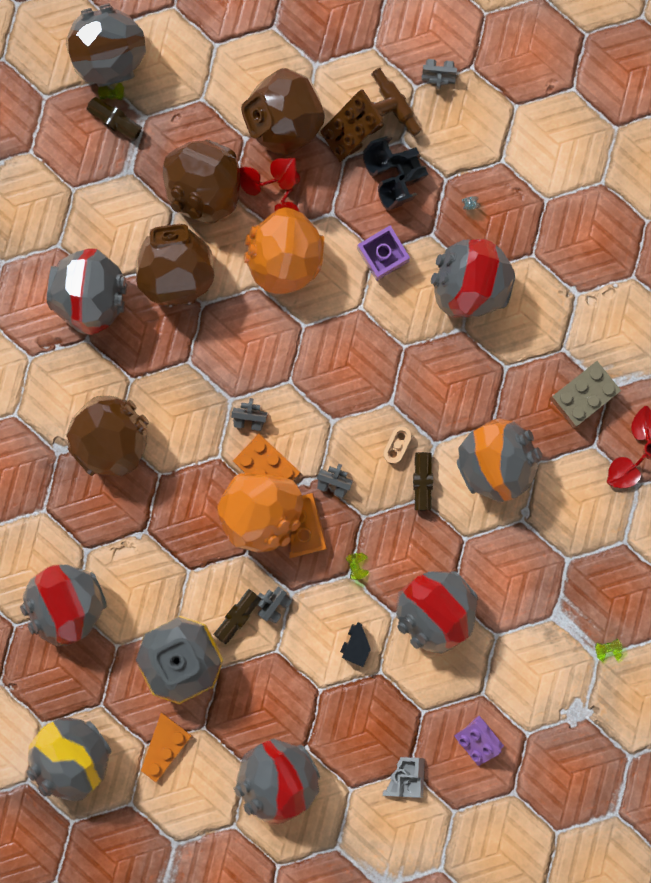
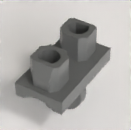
M427 59L426 64L423 65L421 81H429L431 84H436L437 90H440V84H455L457 68H455L453 61L444 62L442 67L436 66L437 61L434 59Z
M250 398L249 403L241 402V408H233L231 418H233V424L236 428H244L245 420H252L251 429L261 431L264 422H266L268 412L260 411V405L253 404L254 399Z
M338 464L337 468L329 466L328 471L320 469L317 476V489L327 491L329 484L335 485L337 487L334 494L343 498L347 490H350L353 480L346 478L348 472L341 470L342 464Z
M279 586L274 592L268 590L265 595L259 593L258 596L262 600L258 606L262 609L258 615L265 621L269 620L277 623L281 614L275 609L279 604L287 608L292 600L286 595L287 592Z

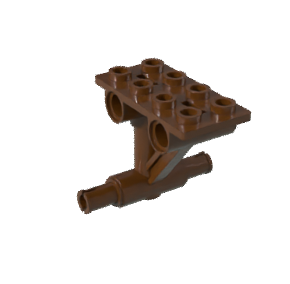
M381 68L374 70L371 76L380 87L379 92L384 100L377 103L371 102L365 91L361 89L320 131L340 162L363 147L362 142L369 135L377 132L384 126L382 117L393 111L400 123L405 124L412 137L422 131V128H420L413 117L414 112L406 102L405 96L400 93L394 82L388 80Z

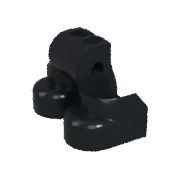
M385 136L373 140L367 145L363 151V160L367 171L372 176L384 173L389 168H397L399 173L397 177L383 180L378 186L380 201L384 208L389 211L402 206L405 202L413 200L417 193L410 194L407 186L423 180L429 174L426 166H421L418 160L421 154L418 152L417 147L392 154L389 148V142L392 140V137Z

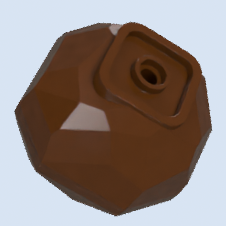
M287 68L277 70L260 82L241 107L250 136L255 138L266 149L282 155H291L310 143L321 129L325 119L320 97L310 79Z
M211 140L188 142L170 152L165 157L163 164V180L166 196L171 203V208L175 212H180L189 218L211 224L233 213L237 207L240 191V168L235 152Z
M186 224L167 225L151 229L150 235L145 238L136 260V282L138 289L152 302L163 304L166 307L195 303L198 297L208 291L214 280L213 256L210 247L188 229Z
M96 396L89 400L72 418L66 433L69 442L68 450L89 475L93 476L97 473L122 477L138 467L147 445V425L149 421L143 414L139 416L135 412L137 407L131 400L126 401L115 396Z

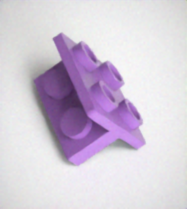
M480 715L455 735L459 744L478 766L501 753L500 749L504 746Z

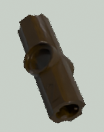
M96 96L88 104L86 110L100 119L111 130L120 132L133 142L141 134L143 128L129 119L120 109L109 106Z
M418 452L415 453V473H413V490H415L414 510L431 511V490H433V473H431L432 453Z
M248 589L237 605L235 604L227 613L226 619L213 635L226 645L235 635L236 631L241 629L246 623L251 612L262 598Z

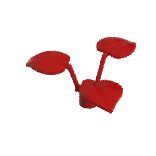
M279 158L272 161L270 170L275 179L260 182V173L254 168L248 166L240 167V186L247 194L252 196L258 195L261 191L260 186L277 182L280 188L286 189L287 192L283 196L281 203L275 205V211L281 208H290L300 212L294 203L286 202V198L293 191V187L300 182L295 158Z
M644 406L637 412L631 425V432L635 439L639 441L646 439L647 444L644 447L643 455L634 465L632 460L627 457L616 458L610 464L607 483L612 487L624 489L637 484L641 473L636 467L645 458L651 460V409L648 406Z

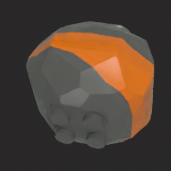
M499 418L469 433L458 447L459 458L457 459L458 469L469 491L472 494L479 493L495 501L503 502L512 500L529 489L534 480L539 461L542 458L540 449L538 447L534 448L532 441H534L532 432L524 430L513 421Z

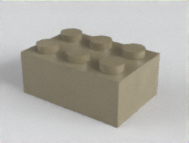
M596 361L553 395L550 400L569 424L575 428L617 395L621 389L599 362Z

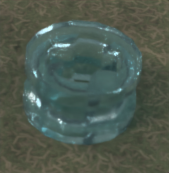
M478 196L462 199V203L465 205L463 210H472L480 207V204L477 203V200H479Z

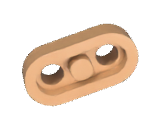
M398 427L393 431L384 450V458L387 462L395 464L402 459L411 440V433L407 428ZM398 434H404L405 439L399 440ZM390 451H395L397 456L392 458L389 454Z

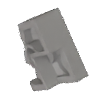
M401 757L397 764V770L390 777L391 781L387 789L383 791V796L423 798L425 758Z

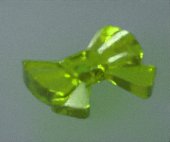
M118 83L115 89H108V85L99 87V99L116 98L123 100V85Z
M362 552L350 554L345 558L350 566L351 580L362 579L369 573L368 570L360 569L359 562L368 558Z
M615 639L612 643L605 644L596 643L595 651L597 658L603 662L606 653L612 652L618 661L622 657V644L620 640Z

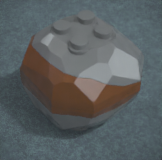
M110 3L100 5V10L92 11V8L81 10V15L73 22L66 38V48L75 72L85 82L96 83L98 87L134 78L133 70L140 65L146 53L143 30L129 15L114 9Z

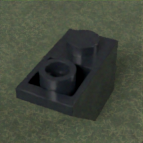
M357 622L356 625L352 624L348 635L351 637L348 643H343L340 653H343V659L363 667L371 648L362 624Z

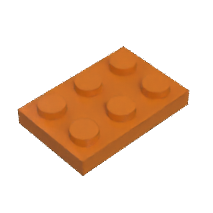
M259 433L233 460L246 474L277 475L293 481L301 473Z

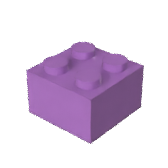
M391 225L357 245V250L376 281L405 265L410 260L408 253Z

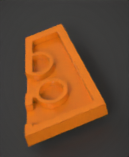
M314 493L302 495L304 502L299 518L300 526L297 530L292 531L289 558L327 549Z
M163 712L160 714L141 771L154 782L159 780L192 736Z

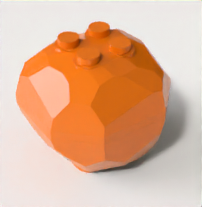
M290 208L278 209L259 225L252 226L250 234L246 236L245 245L249 248L248 252L244 254L243 262L247 263L255 283L269 293L287 294L304 288L311 280L315 279L321 270L324 236L319 235L315 226L301 212Z
M240 473L232 479L218 504V516L226 536L235 547L254 552H266L275 550L279 546L284 547L290 542V532L297 530L300 526L299 518L304 501L297 484L288 478L277 475Z

